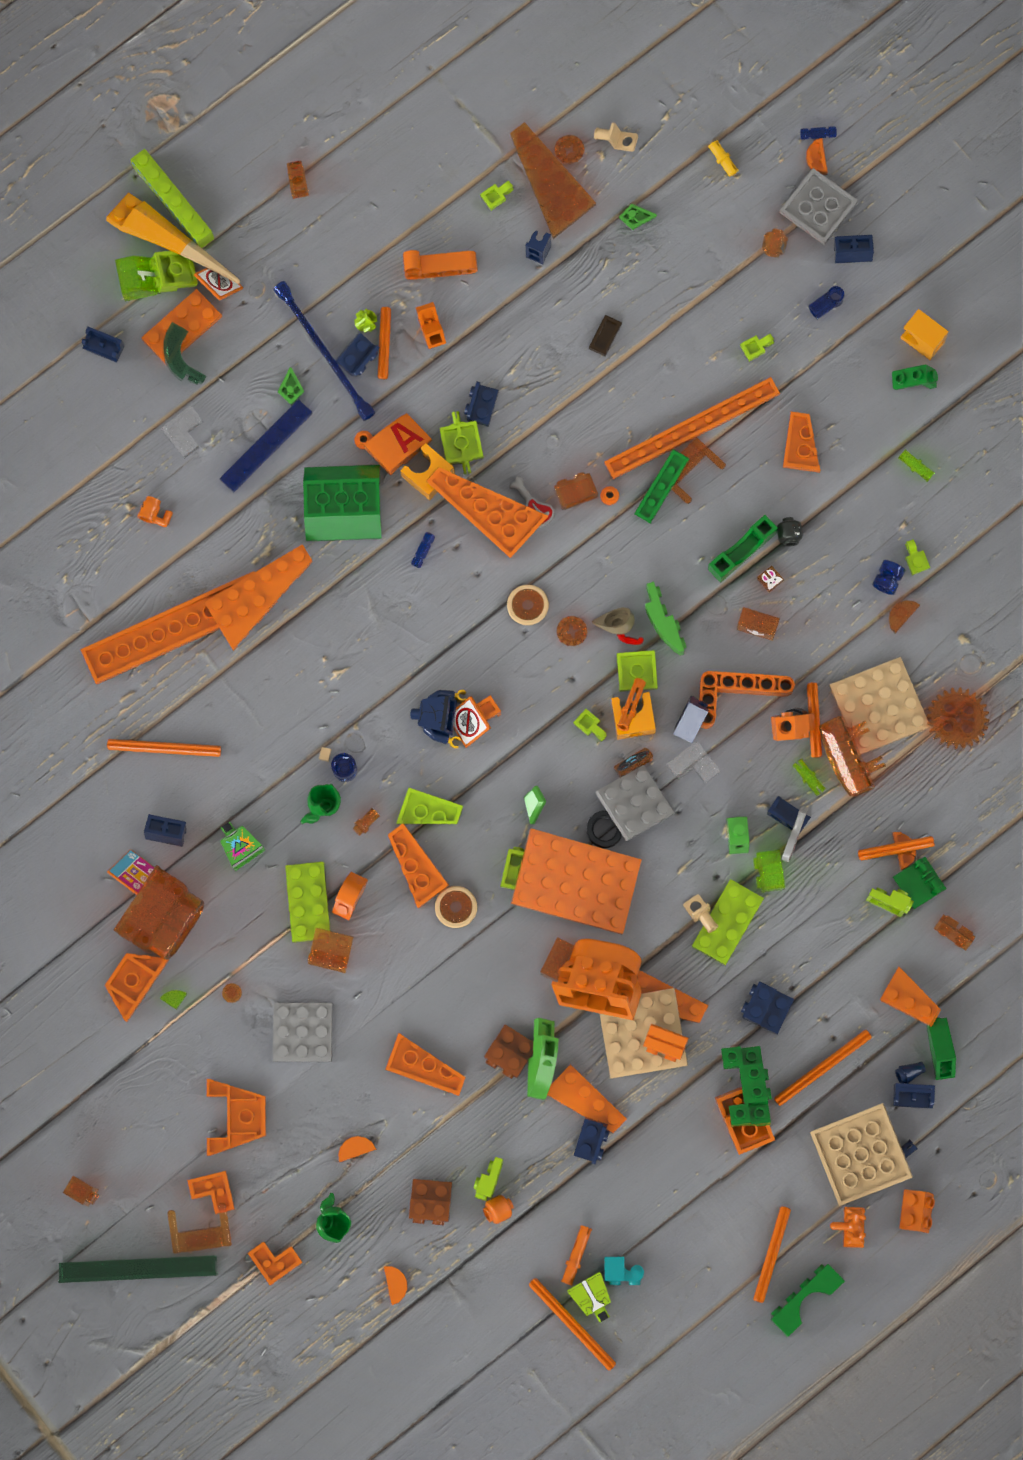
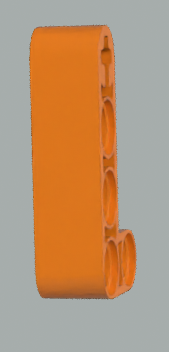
M409 250L403 253L405 278L409 280L473 274L478 271L475 251L421 256L417 250Z

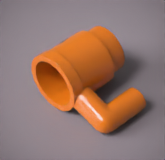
M147 496L137 517L144 522L167 527L173 512L166 510L163 519L157 517L161 501Z

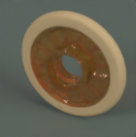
M534 585L517 587L511 592L507 600L509 615L514 621L522 625L537 624L546 616L549 608L546 594L542 589ZM526 600L532 601V609H524L522 606L523 602Z
M451 886L444 889L438 895L435 902V913L444 925L451 928H461L468 925L474 919L477 913V901L468 889L461 886ZM453 902H459L462 905L459 912L451 910L450 907Z

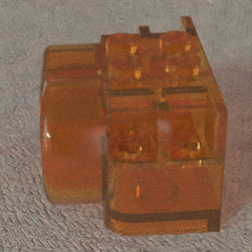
M156 865L114 928V931L143 952H154L161 958L168 960L178 951L198 921L204 909V901L190 893L183 882Z

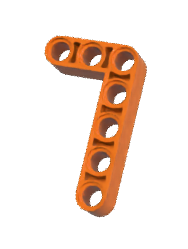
M706 671L702 674L700 680L699 700L703 701L705 696H710L713 699L711 704H707V709H709L707 715L711 716L712 721L709 723L703 722L701 728L709 729L715 723L717 692L786 697L791 695L794 690V680L789 676ZM710 677L714 680V684L706 685L704 679ZM731 679L733 685L727 687L723 684V681ZM750 680L752 687L746 688L742 685V682ZM764 681H768L771 683L772 687L769 689H764L761 686V683ZM786 682L790 684L791 688L783 690L780 685Z

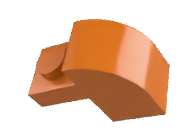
M434 302L416 307L418 321L428 349L446 344Z
M350 872L337 894L332 913L350 920L358 900L363 895L368 879Z

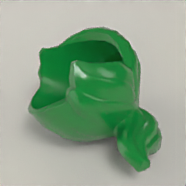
M333 784L316 785L311 788L307 797V805L311 812L301 819V824H313L319 821L321 816H331L338 811L341 797Z
M330 1193L321 1202L320 1210L322 1214L317 1218L316 1229L323 1239L339 1243L348 1233L351 1227V1220L341 1207H333L335 1196L333 1193Z

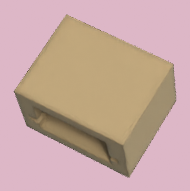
M322 747L319 760L329 762L332 750Z

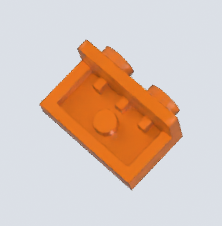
M904 1189L899 1229L929 1233L932 1226V1209L935 1205L934 1194Z

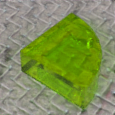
M172 990L166 992L160 999L177 1010L187 996V993L180 990Z

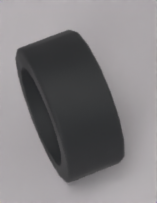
M602 810L590 817L587 823V835L595 846L610 848L620 841L622 834L616 826L615 836L610 840H600L595 836L593 830L598 820L602 818L612 820L608 812Z

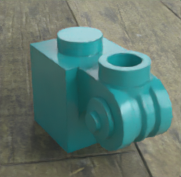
M604 1257L605 1281H609V1285H621V1281H629V1285H640V1281L644 1276V1269L640 1265H634L628 1271L624 1266V1257Z

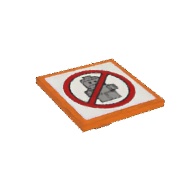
M208 268L194 274L219 301L243 289L240 284Z
M472 696L456 707L453 728L465 748H467L490 730L491 727Z

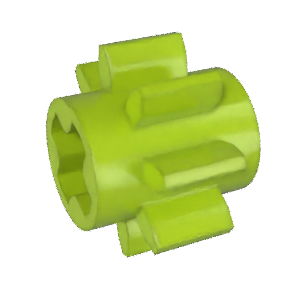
M365 309L355 314L357 318L354 320V323L359 331L366 333L376 328L375 323L378 321L373 311Z

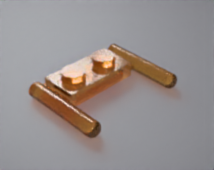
M697 437L681 452L690 460L672 488L687 504L692 501V498L677 484L705 456L720 469L726 467V464Z
M220 1203L218 1205L221 1227L216 1226L178 1232L175 1211L169 1210L167 1215L173 1253L231 1246L226 1204Z

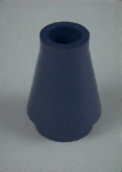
M923 1062L902 1065L895 1070L899 1083L903 1084L910 1083L926 1072Z

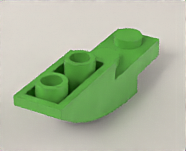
M654 582L647 583L646 589L650 602L645 604V610L653 628L665 644L680 656L684 655L686 643L684 638L679 636L678 631L681 629L678 620H674L673 615L665 617L668 613L665 604L661 605L659 598L662 597L659 586L655 587Z
M543 1018L534 1019L533 1057L528 1059V1097L545 1100L549 1092L558 1053L559 1038L554 1037L555 1021Z

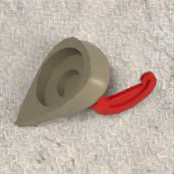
M628 608L614 609L592 621V624L617 634L618 639L626 644L640 645L644 642L643 637L636 639L625 636L632 629L635 622L634 614Z

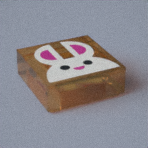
M772 565L757 577L758 581L769 593L784 581Z

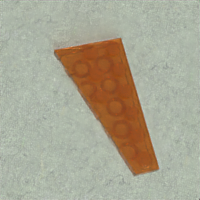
M524 122L512 131L510 136L554 239L596 206V202Z

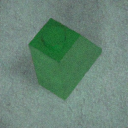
M937 1017L932 1027L927 1025L935 1079L954 1078L956 1055L947 1017Z

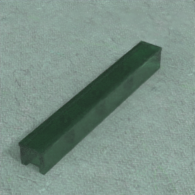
M215 1255L59 1263L58 1283L219 1276V1273L217 1272V1256Z

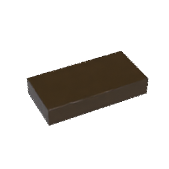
M605 315L589 345V349L606 357L622 322Z

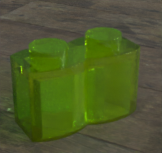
M780 849L757 852L756 858H753L754 869H758L759 877H756L757 888H761L762 893L785 890Z

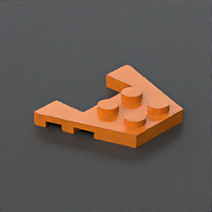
M207 1079V1097H227V1137L207 1138V1156L221 1153L266 1136V1096Z

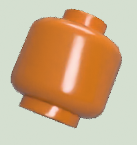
M497 1195L486 1201L483 1212L489 1222L499 1224L512 1216L514 1206L509 1198L506 1199L503 1195Z

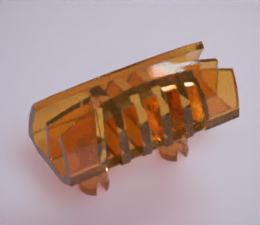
M838 716L819 726L820 735L826 755L838 780L850 796L856 797L875 788L870 775L872 772L886 767V764H877L883 760L881 755L869 762H865L860 754L855 738L870 732V728L862 729L867 725L866 720L850 728L845 718Z

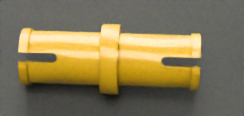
M718 140L708 146L717 158L716 162L721 164L729 177L739 171L730 159V154L725 152Z

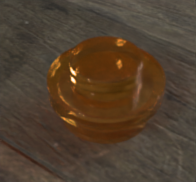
M230 983L223 988L222 996L227 1002L235 1003L241 998L242 991L237 984Z

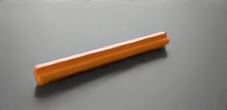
M780 1207L753 1298L754 1301L763 1303L790 1215L791 1210L787 1207Z

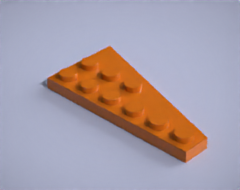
M440 467L426 481L509 558L517 552L548 517V515Z

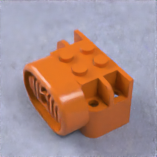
M587 938L578 940L574 945L570 960L565 962L563 967H560L558 970V982L552 981L551 984L558 1004L633 1020L642 993L637 978L642 960L634 950L620 944Z

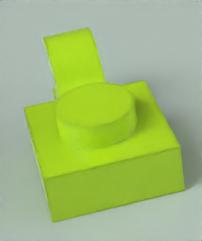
M510 181L505 182L499 188L494 184L482 192L480 197L492 211L506 201L504 195L514 190L512 188L513 185Z
M768 334L759 340L756 335L741 343L740 347L750 362L765 353L764 347L774 344V338L771 334Z
M914 539L907 541L905 546L909 556L905 557L912 576L930 569L931 567L924 551H917Z
M587 709L573 722L587 736L592 732L600 741L607 737V733L598 726L600 720Z

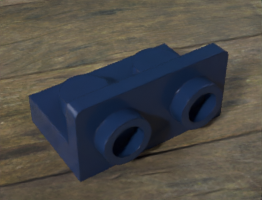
M358 333L335 362L351 376L361 375L366 370L365 365L369 360L372 361L376 358L380 347L371 343L362 333Z
M476 381V385L471 387L469 397H472L471 402L466 404L464 414L467 415V421H476L477 424L489 427L499 390L482 386L480 382Z
M585 1117L574 1156L592 1161V1164H596L597 1160L601 1161L604 1152L601 1145L603 1141L607 1142L610 1132L606 1130L608 1124Z

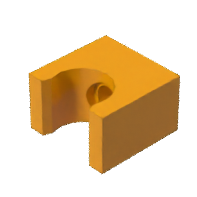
M918 309L903 329L906 331L902 334L901 339L931 360L945 343L949 331Z
M425 443L421 450L423 457L430 462L428 470L423 473H415L409 467L404 466L400 471L402 478L430 501L437 491L426 482L427 479L438 467L455 474V471L449 462Z
M650 692L642 694L643 708L632 718L628 731H621L617 728L622 715L620 699L618 697L611 698L617 740L655 734L656 728Z

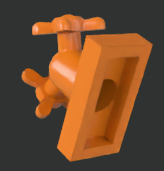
M844 1207V1222H832L830 1224L832 1230H844L843 1247L864 1248V1238L866 1236V1233H864L865 1208Z

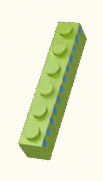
M143 149L130 159L136 172L192 241L203 248L214 240L211 229L146 149Z

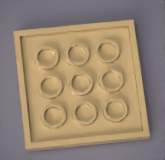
M901 657L829 685L859 756L930 728V724Z
M675 988L642 993L633 1020L600 1014L610 1079L688 1066L686 1051H684L681 1060L676 1059V1062L665 1059V1054L658 1052L657 1055L647 1052V1047L643 1046L651 1024L683 1035Z
M884 1103L810 1132L839 1206L913 1178Z

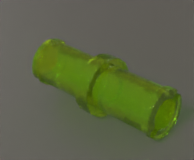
M906 449L898 457V459L911 468L910 471H915L926 482L935 473L924 465L921 459L918 460Z
M803 759L798 760L802 768L797 763L793 764V768L803 778V783H807L816 796L820 795L821 793L816 787L822 792L826 788Z

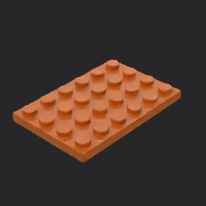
M531 828L511 904L622 935L642 859Z

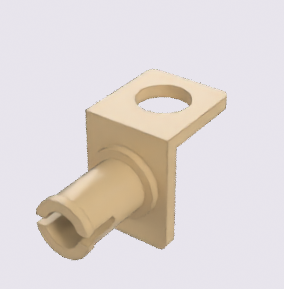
M612 122L610 129L597 127L594 131L595 140L609 141L616 150L633 152L638 140V134L621 132L616 123ZM625 138H632V143L629 146L623 145Z
M699 894L683 904L694 922L700 920L708 933L718 928V924L709 914L711 912L710 905L708 903L705 904ZM699 902L701 908L693 912L690 909L691 904Z

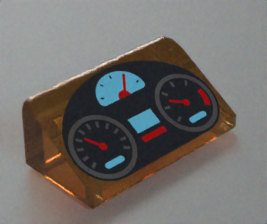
M643 748L615 765L614 769L621 778L652 761L653 754L647 748Z

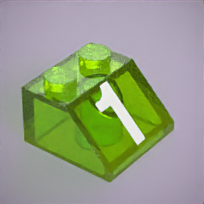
M129 256L115 259L125 302L162 294L153 285L155 273L149 267L151 257Z

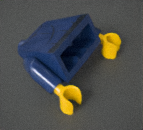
M438 690L429 695L428 698L421 700L420 709L412 708L410 716L412 720H418V726L423 728V732L432 740L443 744L449 743L452 748L456 749L458 746H454L452 741L454 739L461 741V739L456 736L450 738L449 735H453L457 702L462 703L466 700L465 698L461 699L459 694L465 695L466 691L459 690L455 693L450 690Z

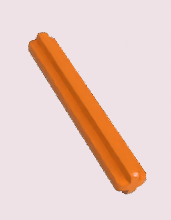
M382 307L380 315L378 379L383 380L388 378L390 307Z
M815 682L807 684L808 713H814V723L816 724L815 730L810 731L811 757L819 758L822 756L818 685Z
M928 836L862 849L858 851V856L863 861L934 847V838Z

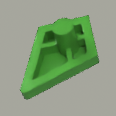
M631 204L619 216V219L634 230L656 218L657 215Z
M290 367L278 393L292 405L304 393V390Z
M534 786L524 796L530 824H535L546 803L538 786Z

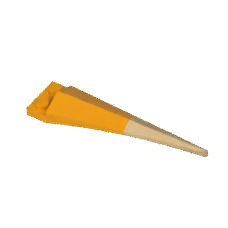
M129 192L107 216L106 221L120 231L166 248L240 284V280L149 204L145 201L142 202Z

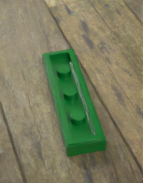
M674 449L672 450L634 514L650 524L652 523L690 459Z

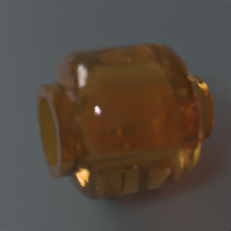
M772 229V231L766 232L762 243V250L765 251V255L775 258L783 255L786 250L788 237L780 229Z

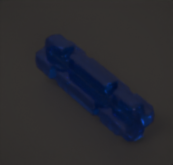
M835 126L828 127V129L826 127L811 128V130H808V128L800 130L802 140L809 139V137L811 139L826 138V136H829V138L837 136Z
M425 533L423 541H421L415 553L416 557L413 558L411 564L416 568H421L423 559L425 560L431 547L430 544L435 539L432 533Z

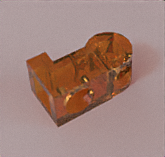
M302 161L287 163L292 198L309 196Z

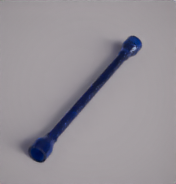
M285 281L279 282L274 286V292L278 298L291 308L330 367L337 374L339 380L348 393H350L352 399H354L358 414L362 420L370 419L376 412L369 403L359 396L346 375H344L342 369L335 362V359L331 356L295 303Z

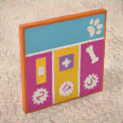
M130 849L107 873L138 896L160 874V871Z

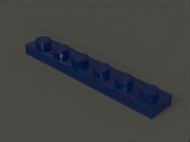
M298 399L222 475L220 481L234 493L313 414L312 411Z

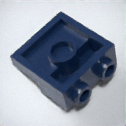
M759 981L758 985L753 984L749 995L752 998L750 1002L745 1001L741 1012L744 1015L742 1018L778 1035L794 999Z

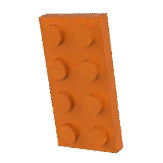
M196 289L141 338L168 366L221 319L222 314Z

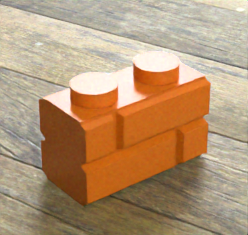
M651 1024L643 1046L647 1047L646 1051L657 1055L660 1052L665 1054V1059L676 1062V1059H682L689 1038Z

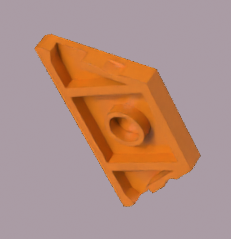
M125 954L104 985L124 1021H129L168 963V958Z

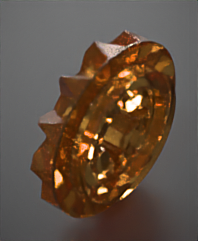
M573 135L561 137L555 145L556 157L562 163L572 164L578 162L584 154L583 142ZM573 144L574 153L570 152L566 155V149L564 148H570Z
M568 616L558 624L557 636L565 645L577 646L585 640L587 626L582 619ZM569 624H571L574 630H578V632H575L574 639L571 634L566 633L569 631Z

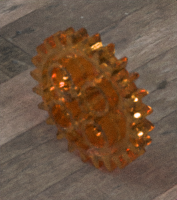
M961 687L958 689V692L951 688L950 694L944 690V697L938 694L936 696L938 701L932 700L931 702L934 707L928 708V711L932 712V714H927L926 716L928 719H931L927 725L933 726L929 733L935 732L936 735L933 739L940 738V745L947 742V748L951 744L954 745V750L958 748V745H961L963 750L966 744L972 747V741L978 743L980 741L978 736L984 737L985 734L981 730L987 731L988 729L984 724L989 723L990 720L984 717L989 712L983 711L987 705H980L982 698L976 700V693L969 695V689L962 693ZM949 704L953 706L954 711L950 713L945 711L944 705ZM970 706L973 709V713L966 714L963 707ZM956 715H959L960 722H957V719H955ZM974 718L975 721L966 720V719ZM943 724H951L952 731L944 730ZM969 725L972 732L965 733L962 726Z

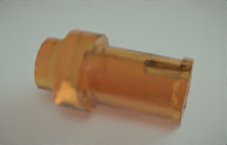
M371 808L360 820L358 819L354 823L353 830L359 836L362 833L366 834L369 831V827L380 815Z

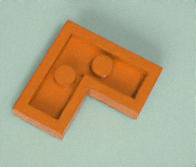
M226 1171L187 1180L192 1200L211 1195L215 1214L235 1210Z
M262 1242L248 1252V1255L270 1286L303 1263L292 1246L277 1257L273 1255L265 1242Z

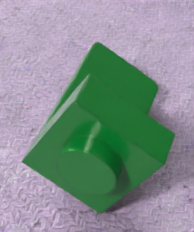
M926 364L892 372V383L895 390L923 385L929 389L937 388L938 374L936 369Z

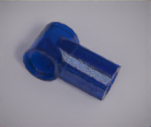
M833 286L827 293L811 303L808 308L812 315L818 320L835 307L840 306L844 301L843 289L839 286ZM837 293L841 298L833 300L831 295Z

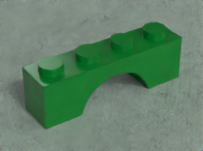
M764 515L750 527L737 543L709 563L708 570L722 583L775 536L778 527Z
M821 1264L814 1271L816 1275L811 1280L807 1278L800 1285L802 1289L797 1294L792 1292L785 1299L788 1303L783 1308L778 1306L771 1313L773 1317L770 1320L786 1337H789L802 1324L799 1311L800 1305L806 1296L814 1292L831 1295L845 1282L829 1264L825 1267Z

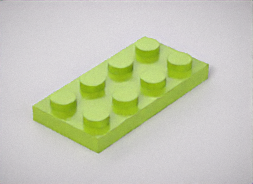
M324 861L285 865L292 942L331 939Z
M730 879L710 913L713 920L718 924V928L708 933L703 926L692 947L726 966L764 898Z

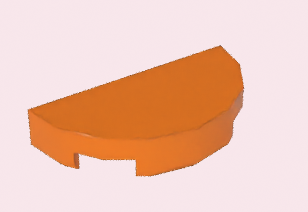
M822 138L813 141L807 149L806 161L811 169L814 168L822 175H827Z
M892 832L894 843L912 840L902 832ZM916 850L897 854L901 870L908 868L912 864L916 856Z
M361 1136L351 1137L340 1147L338 1154L339 1163L377 1149L367 1138Z
M384 1266L391 1305H395L405 1297L407 1280L399 1269L392 1266Z

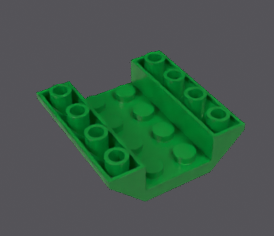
M380 465L304 467L303 493L306 541L382 539Z

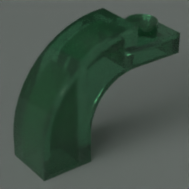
M172 322L163 340L165 363L170 372L181 382L186 375L188 376L187 380L193 384H203L207 376L188 366L181 356V345L188 331Z

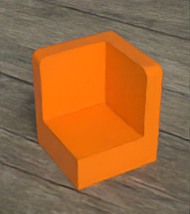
M491 695L477 703L487 721L496 715L498 717L501 715V710Z

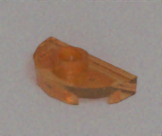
M905 600L893 606L889 613V624L894 634L920 607V604Z

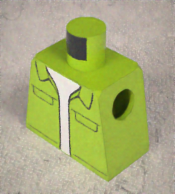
M600 1272L567 1290L568 1294L586 1316L594 1313L599 1322L610 1317L604 1306L611 1303Z

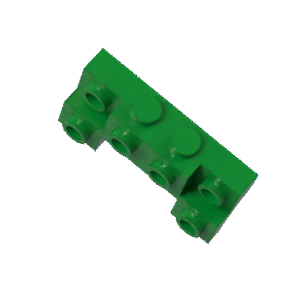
M760 1046L722 1048L723 1068H739L744 1104L729 1106L731 1127L771 1125L768 1100L771 1099V1090L766 1088L765 1081L769 1080L768 1069L763 1067Z

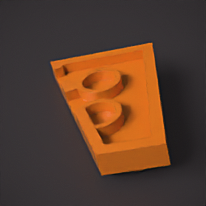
M791 411L783 468L820 473L810 414Z
M900 967L896 970L880 999L881 1002L931 1027L941 1011Z

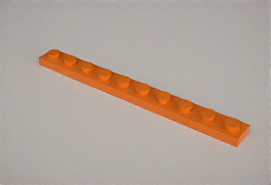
M770 377L604 461V464L612 479H615L779 396L780 392Z

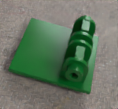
M926 857L920 858L914 864L893 876L899 888L907 892L908 897L914 901L912 904L913 909L946 890V887Z

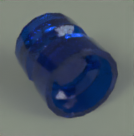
M883 560L879 569L880 574L876 575L872 585L883 593L894 595L899 586L897 581H901L906 570L895 562Z
M340 753L331 762L333 774L339 781L349 782L356 777L358 768L351 755Z

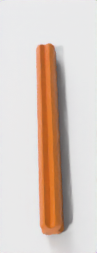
M108 739L107 742L109 750L214 757L221 755V747L214 745Z
M867 1030L861 1032L775 1096V1102L779 1106L783 1105L872 1038Z
M534 1278L529 1283L531 1289L610 1371L616 1365V1362L537 1278Z

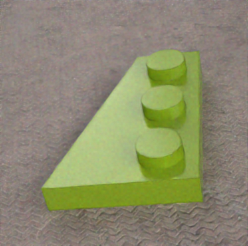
M408 787L396 824H458L463 806Z

